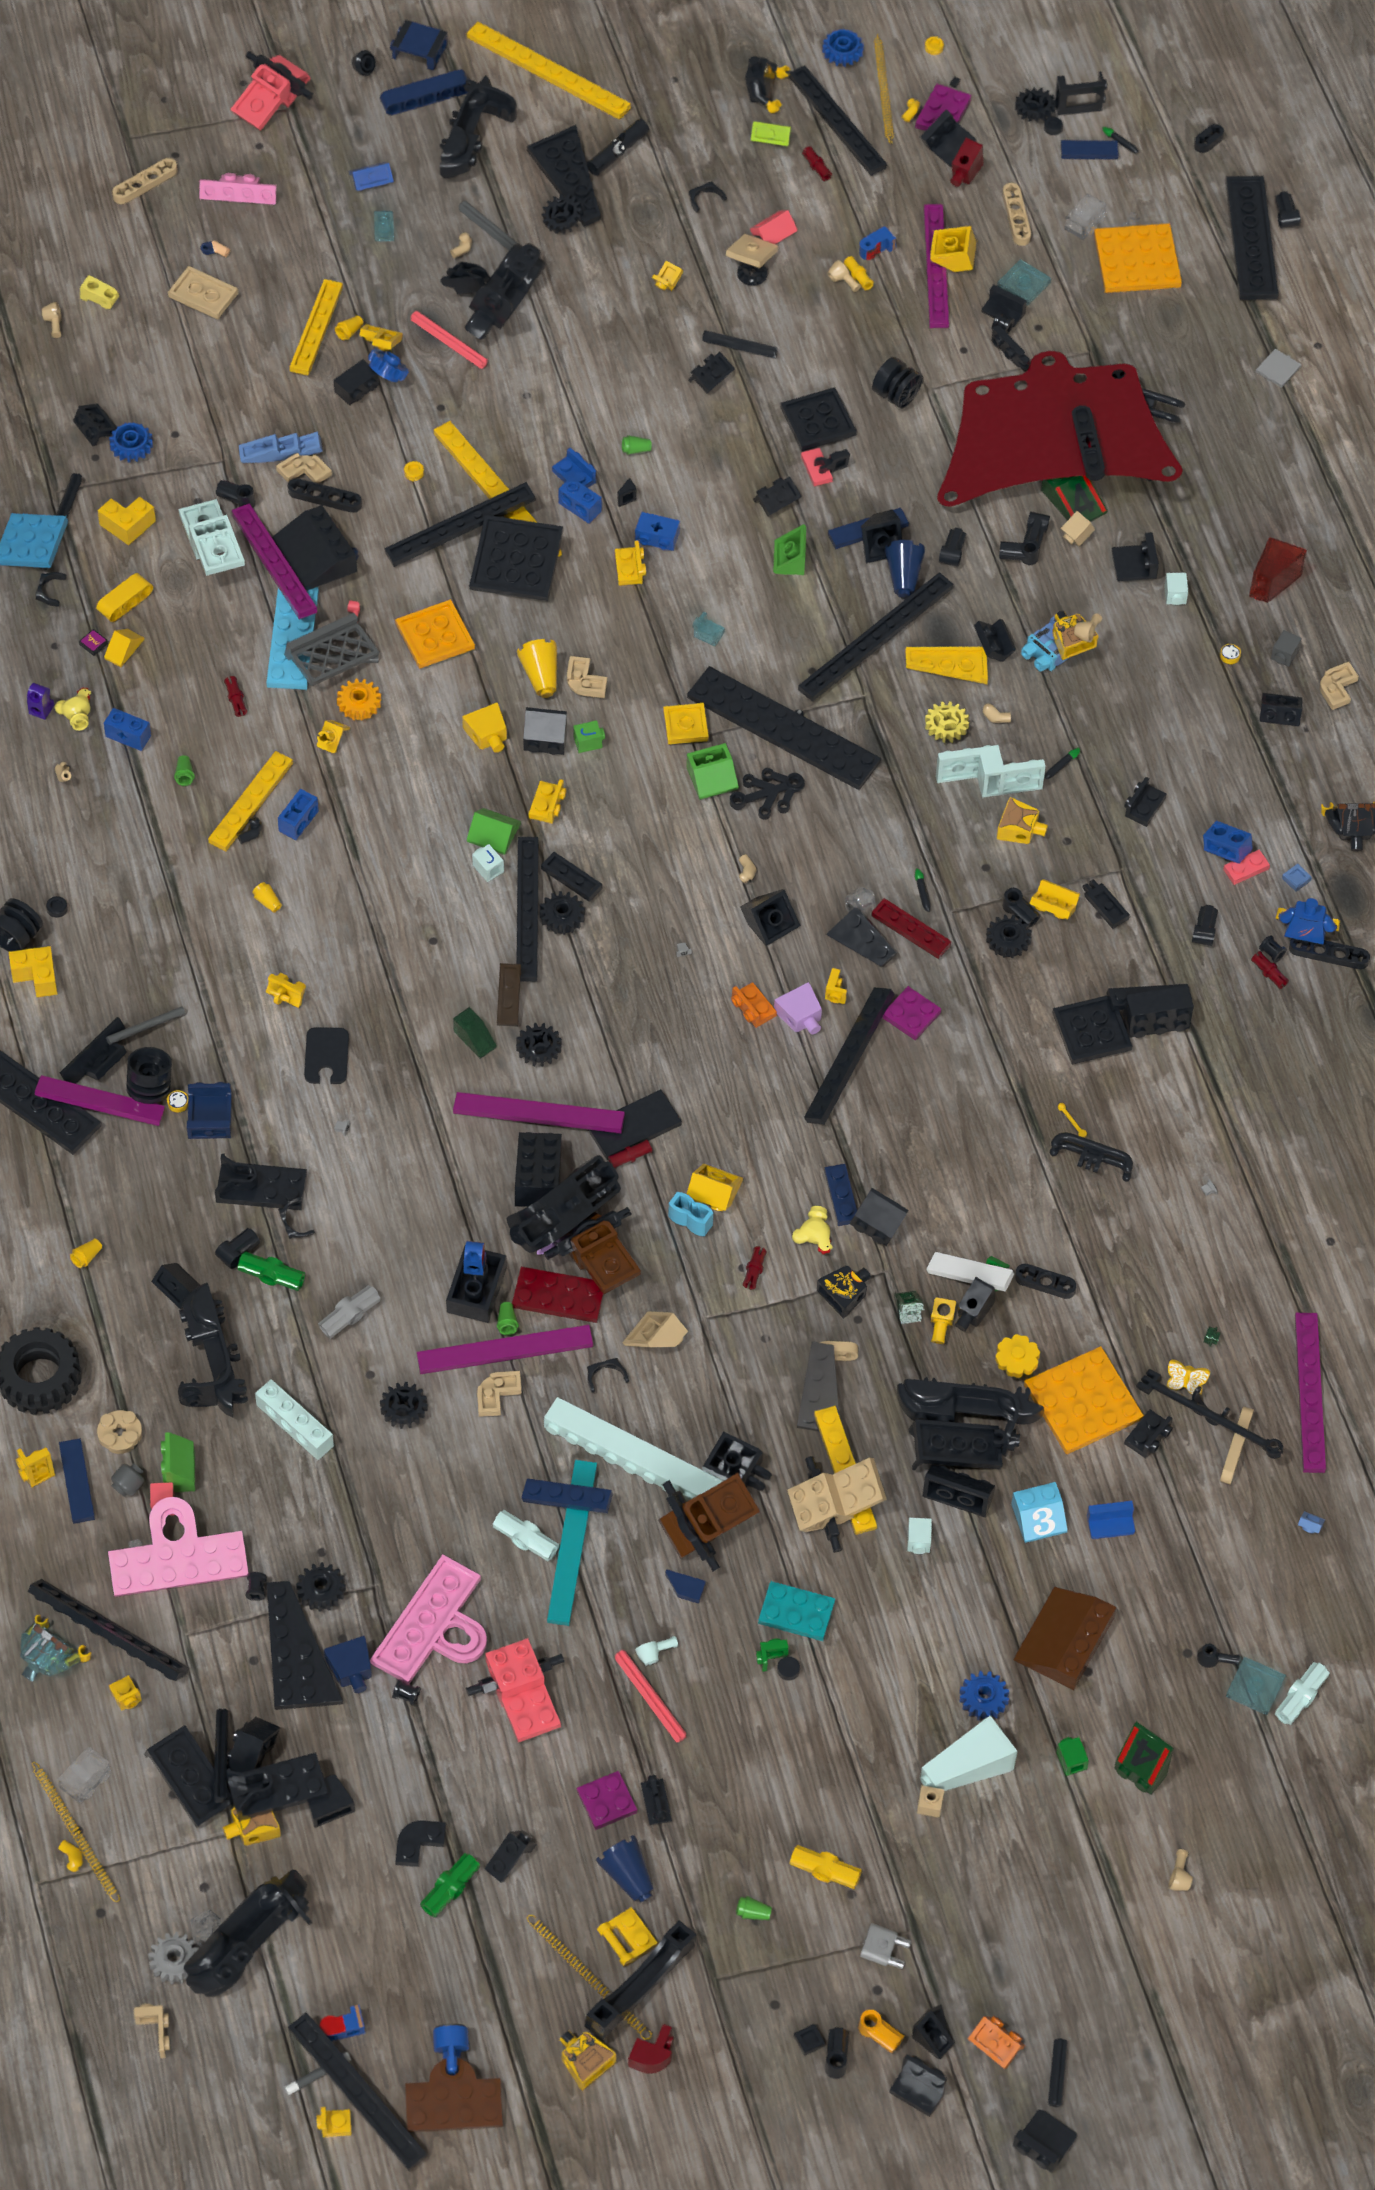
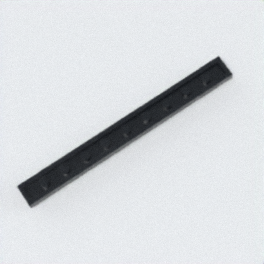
M940 572L937 573L799 684L798 690L813 702L951 591L954 583Z

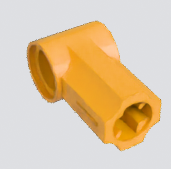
M869 2009L862 2013L858 2024L859 2032L865 2037L872 2038L892 2054L898 2048L904 2036L881 2019L877 2011ZM872 2020L875 2026L868 2027L864 2021Z

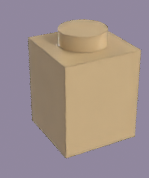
M1076 511L1062 526L1061 530L1065 534L1063 538L1072 545L1074 542L1079 547L1095 528L1090 521Z

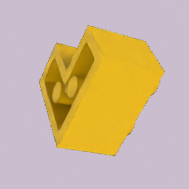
M138 497L127 508H124L111 498L97 510L99 525L128 546L156 521L154 506L141 497Z
M51 946L9 952L13 983L34 980L36 997L57 995Z

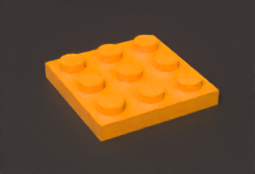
M451 599L395 619V624L419 669L475 649V644Z

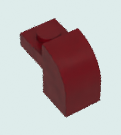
M663 2024L655 2044L637 2038L628 2058V2067L648 2074L657 2073L665 2069L672 2060V2051H670L674 2041L672 2027Z

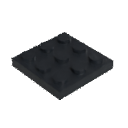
M835 387L780 403V408L801 452L856 436L857 430Z
M1107 996L1053 1008L1052 1014L1072 1065L1132 1050L1133 1046L1119 1010L1111 1011Z

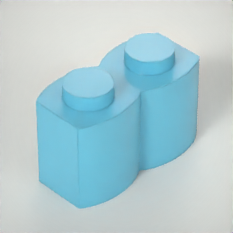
M676 1192L669 1202V1218L679 1225L687 1226L692 1233L705 1236L713 1226V1211L707 1205L695 1202L689 1195Z

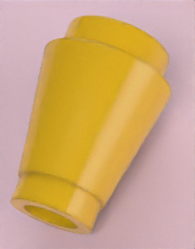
M358 315L341 321L335 327V333L341 340H348L363 326L364 322Z
M262 882L254 888L252 892L255 895L254 898L271 910L272 913H275L282 907L270 884Z
M93 1239L73 1249L70 1259L76 1267H86L102 1249V1245L97 1239Z

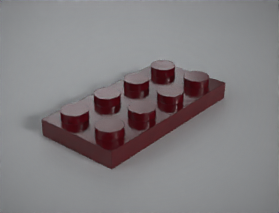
M521 1266L512 1304L515 1309L597 1323L604 1294L593 1279Z

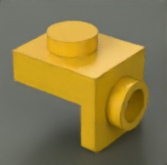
M666 261L658 275L654 274L652 278L658 288L664 291L666 288L673 291L684 271Z

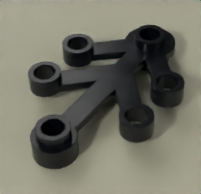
M764 768L762 770V780L755 778L752 774H746L743 776V786L746 788L755 786L762 790L747 795L739 791L733 792L730 795V806L734 810H741L747 803L767 797L763 806L758 810L759 818L767 820L771 816V807L778 793L786 791L783 799L778 801L777 810L783 814L787 813L790 809V801L794 793L800 792L805 786L804 778L799 773H791L786 776L774 772L771 768ZM775 780L780 782V784L774 785L769 782Z

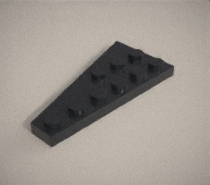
M573 125L528 145L527 152L557 192L563 194L564 197L570 194L572 198L576 197L578 202L581 203L584 212L583 215H580L583 219L580 221L581 224L586 227L601 220L599 206L593 191L577 126Z
M268 1582L267 1596L275 1710L342 1705L341 1695L290 1582Z

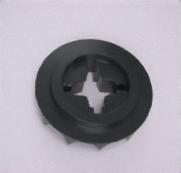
M742 262L741 266H738L737 276L746 285H759L767 279L768 268L765 267V264L758 268ZM752 269H755L756 272H753V274H751L750 276V271H752Z

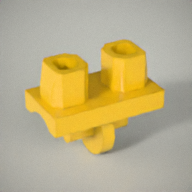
M271 973L268 976L266 993L274 996V1003L277 1005L285 1001L299 1008L302 1004L306 985L300 981L295 984L289 982V978L283 973H279L277 976Z

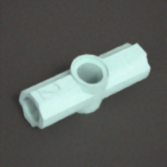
M505 1510L500 1511L496 1516L493 1527L510 1537L517 1547L525 1551L529 1549L546 1561L551 1560L555 1556L559 1544L540 1533L539 1528L532 1522L527 1520L523 1522Z
M1313 1662L1302 1678L1297 1679L1291 1686L1287 1697L1275 1712V1715L1282 1723L1291 1725L1304 1707L1307 1708L1312 1703L1318 1689L1329 1676V1672L1324 1665Z

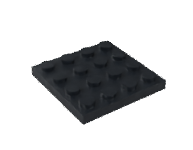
M485 515L470 579V590L548 601L563 536V526Z

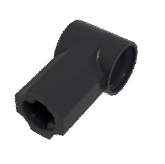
M1287 191L1280 192V194L1275 196L1279 227L1300 226V213L1298 209H1295L1292 195Z
M220 480L217 484L216 496L237 503L239 507L249 503L252 508L255 507L256 502L252 486L248 484L237 485L227 480Z
M1030 511L1024 541L1033 539L1038 542L1040 549L1044 533L1048 529L1050 516Z
M955 527L950 529L946 543L940 551L939 563L955 567L959 566L967 534L961 528Z
M1027 539L1023 543L1001 541L999 559L1020 560L1025 565H1034L1039 559V544L1033 539Z
M1013 887L1005 891L1002 904L1004 911L1015 915L1017 919L1023 918L1022 924L1028 923L1030 928L1035 925L1041 915L1023 898L1021 890Z
M1201 906L1198 922L1194 928L1192 943L1207 946L1213 945L1216 930L1215 923L1218 909L1214 908V906Z
M246 1228L233 1240L221 1243L216 1249L215 1255L227 1267L234 1269L238 1266L242 1253L251 1251L260 1243V1239L252 1229Z
M840 2027L829 2029L825 2072L833 2079L843 2077L847 2067L849 2031ZM839 2062L841 2066L835 2067L831 2063Z

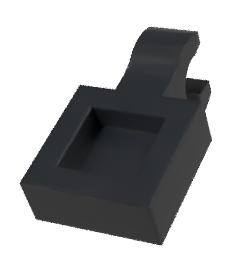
M847 449L833 452L829 455L828 459L817 457L814 461V466L822 465L819 468L820 474L828 470L831 473L848 467L850 453Z

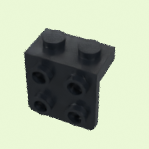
M1040 2109L1034 2114L1024 2130L1017 2132L1014 2137L1013 2147L1020 2154L1035 2161L1042 2169L1053 2173L1077 2139V2134Z

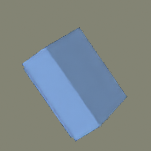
M1296 864L1282 875V879L1294 891H1298L1312 879L1299 864Z

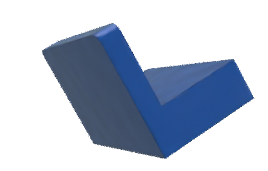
M387 162L349 171V174L353 177L356 191L394 182L390 164Z
M1133 1501L1088 1506L1087 1520L1091 1539L1135 1534L1132 1517L1134 1511Z

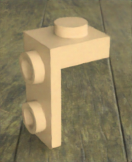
M142 2004L140 2007H134L136 2025L158 2023L160 2057L166 2058L165 2050H170L169 2036H165V2028H169L168 2013L164 2014L162 2005Z

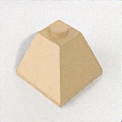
M648 1311L622 1343L625 1346L676 1347L683 1341V1337L688 1330L674 1313Z

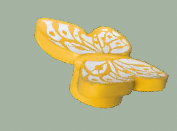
M1170 1360L1168 1373L1171 1377L1167 1382V1386L1173 1390H1179L1184 1387L1190 1394H1193L1197 1386L1202 1387L1207 1382L1210 1370L1206 1368L1195 1369L1192 1366H1184L1177 1360Z

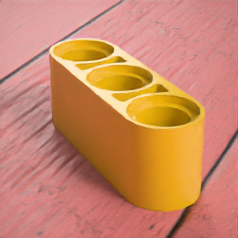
M135 573L100 599L96 609L110 622H115L147 598L153 590V585L139 573Z

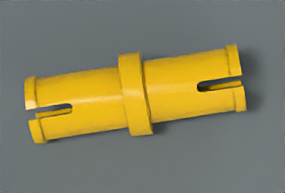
M853 256L847 257L843 264L851 272L852 278L857 280L864 290L872 288L874 282L866 274L865 268L860 266Z

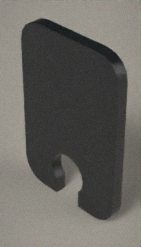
M314 1027L307 1031L304 1068L306 1082L320 1084L318 1073L322 1068H329L333 1071L330 1084H342L346 1081L349 1033L346 1029Z

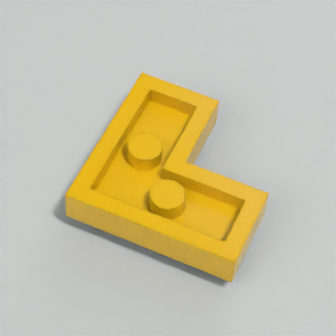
M366 324L360 329L359 336L365 337L367 341H371L372 345L378 346V349L388 351L402 341L403 333Z

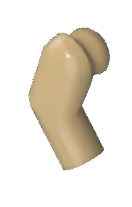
M468 233L460 234L459 246L450 250L454 259L470 251L472 239Z
M992 704L984 705L983 714L990 722H1011L1010 712L1000 713Z
M61 762L55 767V772L60 782H65L71 778L69 766H66V762Z
M745 854L739 858V862L744 867L739 878L742 882L747 883L754 878L756 866L748 855Z

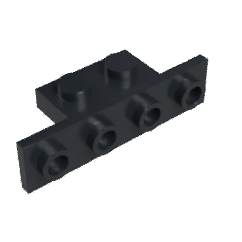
M116 1017L59 1072L64 1081L76 1084L84 1075L99 1080L127 1053L124 1046L117 1044L119 1041L109 1045L106 1039L107 1036L126 1029L119 1017Z

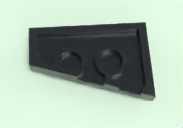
M857 906L826 934L881 967L886 965L898 953Z

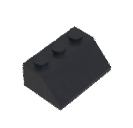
M931 1465L925 1475L922 1497L986 1518L994 1496L995 1485H992L987 1480L971 1478L966 1473L950 1471L945 1466Z

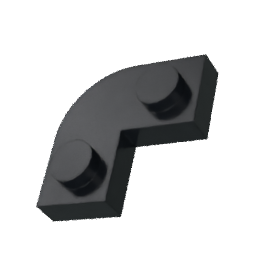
M419 1820L406 1825L398 1836L395 1865L419 1867L421 1846L444 1847L446 1822Z

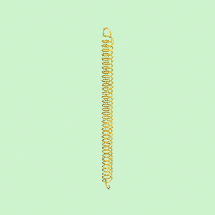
M881 41V43H877L876 45H879L880 47H882V48H878V49H877V50H881V49H882V51H878L877 53H880L881 55H883V56H879V57H878V58H882V57H883V59H879L878 61H881L882 63H884V64H880V65H879V66H883V65H884V67H880L879 69L885 68V62L882 61V60H884V52H883V44H882V41ZM883 70V71H885V72H881V73H880V74H884V73H885V75H881L880 77L886 76V70ZM884 78V79H886V80L881 81V82H885V81H886V83H882L881 85L887 84V78ZM881 86V87H880V95L883 96V95H885V94H882L881 92H882V90H886V88L881 89L882 87H884V86ZM888 95V97H887V96H885V97H882V96H881V103H883V104H884V103H885V104L889 103V102H883V101H887V100L889 101V95ZM882 104V110H883L884 112L890 111V110H884L883 108H884V106H886V105H883V104ZM891 119V121H890L891 124H890V123H889V124H885L886 122L888 123L889 121H885V120H884V126H885V127H886V125H892V119Z
M35 1774V1776L38 1777V1780H40L42 1787H44V1790L45 1787H48L52 1784V1782L47 1783L50 1780L46 1779L47 1775L39 1779V1777L43 1775L40 1774L39 1776H37ZM50 1786L46 1790V1794H48V1797H50L49 1794L53 1793V1790L51 1789L54 1786ZM55 1797L53 1800H51V1801H52V1804H55V1805L58 1804L57 1802H56V1803H53V1801L57 1800V1799H56L57 1797ZM59 1804L57 1807L54 1805V1807L56 1808V1810H57V1808L61 1807V1806H60L61 1804ZM62 1812V1814H60V1817L63 1818L64 1821V1818L66 1817H62V1815L65 1814L64 1812ZM65 1821V1825H67V1828H69L68 1825L72 1824V1821H70L68 1824H66ZM69 1828V1832H71V1835H73V1838H74V1835H77V1834H76V1833H75V1834H72V1832L76 1831V1830H75L76 1828H74L72 1831H70V1828ZM77 1836V1837L74 1838V1839H75V1842H78V1843H79V1842H81V1841H80V1840H79V1841H76V1839H78V1838H80V1837ZM89 1844L85 1845L83 1848L80 1849L83 1850L89 1847ZM88 1848L85 1852H83L84 1856H86V1859L87 1856H90L91 1854L88 1853L87 1855H85V1853L89 1852L92 1848ZM92 1855L89 1859H87L88 1863H90V1866L91 1863H94L98 1860V1858H96L92 1862H89V1860L93 1859L96 1855ZM97 1863L91 1866L92 1870H94V1873H96L95 1870L101 1868L100 1866H98L96 1869H93L94 1866L98 1865ZM111 1879L106 1880L104 1883H102V1880H100V1883L103 1884L104 1887V1884L110 1882ZM107 1885V1886L104 1887V1888H105V1891H107V1894H108V1891H110V1890H112V1889L109 1888L108 1890H106V1888L109 1887V1886Z
M538 1920L535 1925L531 1924V1926H534V1929H537V1932H540V1935H543V1938L544 1935L549 1931V1929H547L544 1934H541V1932L546 1928V1926H544L541 1931H538V1929L543 1925V1923H541L538 1928H535V1926L540 1922V1920ZM550 1932L549 1935H548L547 1937H545V1938H546V1941H547V1938L552 1934V1932ZM578 1959L574 1964L571 1965V1966H573V1968H574L575 1964L579 1961V1959ZM581 1962L574 1969H576V1972H579V1975H582V1978H585L583 1977V1975L585 1972L588 1971V1968L582 1974H580L581 1970L585 1967V1965L579 1971H577L578 1967L582 1964ZM598 1981L597 1984L594 1986H592L591 1984V1987H594V1990H597V1993L602 1994V1992L607 1988L604 1987L602 1991L598 1992V1990L603 1986V1984H601L600 1987L597 1989H595V1987L600 1983V1981ZM608 1990L604 1995H601V1994H600V1996H604V1997H605V1995H606L610 1990ZM634 2014L629 2019H627L628 2024L631 2023V2027H634V2030H637V2033H640V2036L643 2039L648 2040L651 2038L650 2036L646 2039L641 2035L642 2031L646 2027H644L640 2032H638L639 2028L643 2025V2023L635 2029V2026L640 2022V2020L632 2026V2023L637 2019V2017L629 2023V2020L634 2016Z

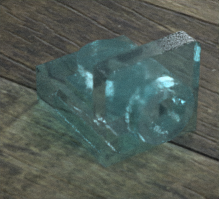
M393 211L374 212L375 242L394 241Z
M703 612L700 617H696L693 622L694 637L712 646H716L725 633L724 627L707 620L706 612Z

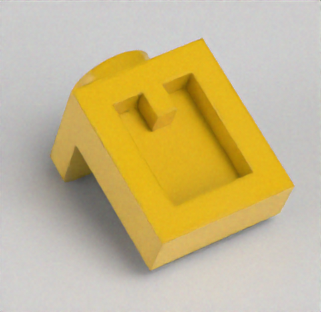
M832 968L826 986L825 999L832 1003L845 1004L847 990L841 988L843 979L840 978V969Z
M129 1675L108 1685L121 1711L126 1708L131 1709L142 1701L138 1688L136 1689Z
M321 2107V2115L316 2116L317 2129H322L323 2137L351 2135L350 2109L326 2111V2107Z

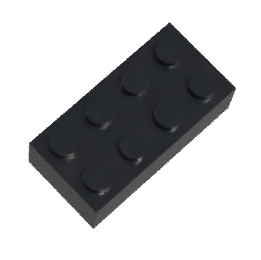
M519 1132L515 1176V1207L530 1206L560 1184L562 1134Z

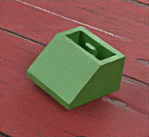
M726 743L687 753L686 768L699 800L738 789L733 760Z
M166 1432L165 1441H161L163 1483L173 1482L174 1492L195 1491L194 1442Z

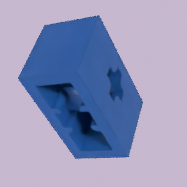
M641 512L635 529V541L639 540V543L642 545L674 551L680 533V520Z
M113 708L104 721L105 737L142 751L151 737L150 723L118 709Z

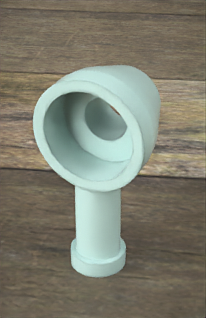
M672 1636L670 1639L660 1642L645 1643L637 1647L635 1651L645 1665H651L659 1661V1651L678 1647L676 1637Z

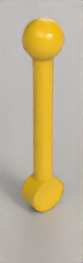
M1059 1103L1058 1110L1062 1111L1079 1132L1078 1136L1086 1138L1087 1132L1082 1130L1066 1110L1065 1104Z

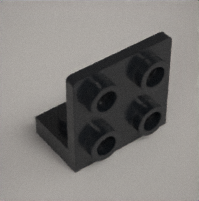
M945 110L920 136L925 146L949 167H952V162L966 138L977 141L973 135L955 121L948 110Z
M1153 532L1145 533L1144 541H1141L1140 545L1112 547L1111 551L1117 581L1157 578L1159 563Z
M906 2054L903 2059L902 2071L891 2086L889 2093L930 2117L944 2096L947 2078L939 2069H931L926 2066L919 2057L914 2055L911 2057Z

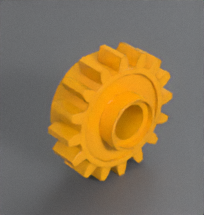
M355 679V683L347 681V687L341 685V691L337 692V706H339L340 712H344L345 717H350L352 720L362 721L366 718L370 719L373 714H377V708L381 707V693H379L378 687H374L373 682L366 684V679H363L362 682Z

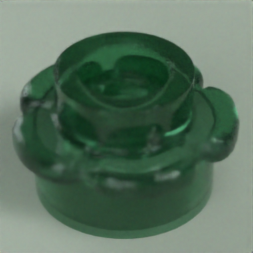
M1209 1326L1205 1334L1203 1343L1209 1344V1347L1212 1344L1216 1345L1220 1332L1217 1331V1326L1215 1328Z

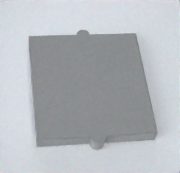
M1274 349L1256 369V373L1282 388L1301 368L1302 364L1290 358V355H1285Z

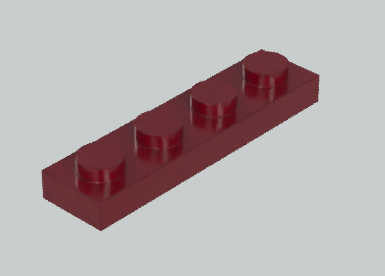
M885 898L872 911L871 916L937 959H940L951 946V940Z

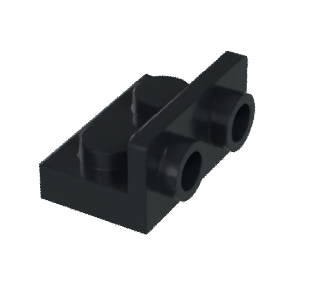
M720 351L715 356L711 353L704 360V366L698 365L690 372L692 376L688 380L690 383L695 380L708 394L735 368Z
M98 403L79 406L73 422L92 446L97 445L100 437L112 436V431L117 429Z
M790 476L786 479L780 477L772 482V487L767 488L765 486L756 492L757 496L753 498V501H759L768 517L802 497Z
M998 619L993 625L982 621L974 624L987 657L1003 662L1016 651L1004 620Z
M1262 693L1259 721L1299 726L1303 697Z
M1145 777L1142 783H1137L1134 795L1132 797L1129 796L1124 805L1126 808L1125 817L1145 827L1148 826L1167 793L1149 785L1150 778Z
M1149 1409L1125 1439L1124 1444L1144 1458H1147L1150 1453L1154 1454L1160 1446L1159 1441L1163 1437L1167 1438L1171 1433L1173 1418L1168 1416L1164 1419Z

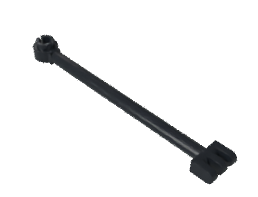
M1148 1369L1146 1375L1141 1378L1142 1382L1139 1381L1136 1384L1139 1390L1148 1395L1154 1389L1259 1445L1266 1451L1267 1456L1272 1459L1280 1458L1284 1452L1283 1444L1278 1439L1269 1440L1267 1438L1266 1440L1160 1383L1161 1374L1151 1369Z

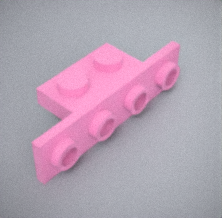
M226 173L221 176L219 181L200 179V199L276 204V185L260 184V178L251 174L236 176L234 173Z

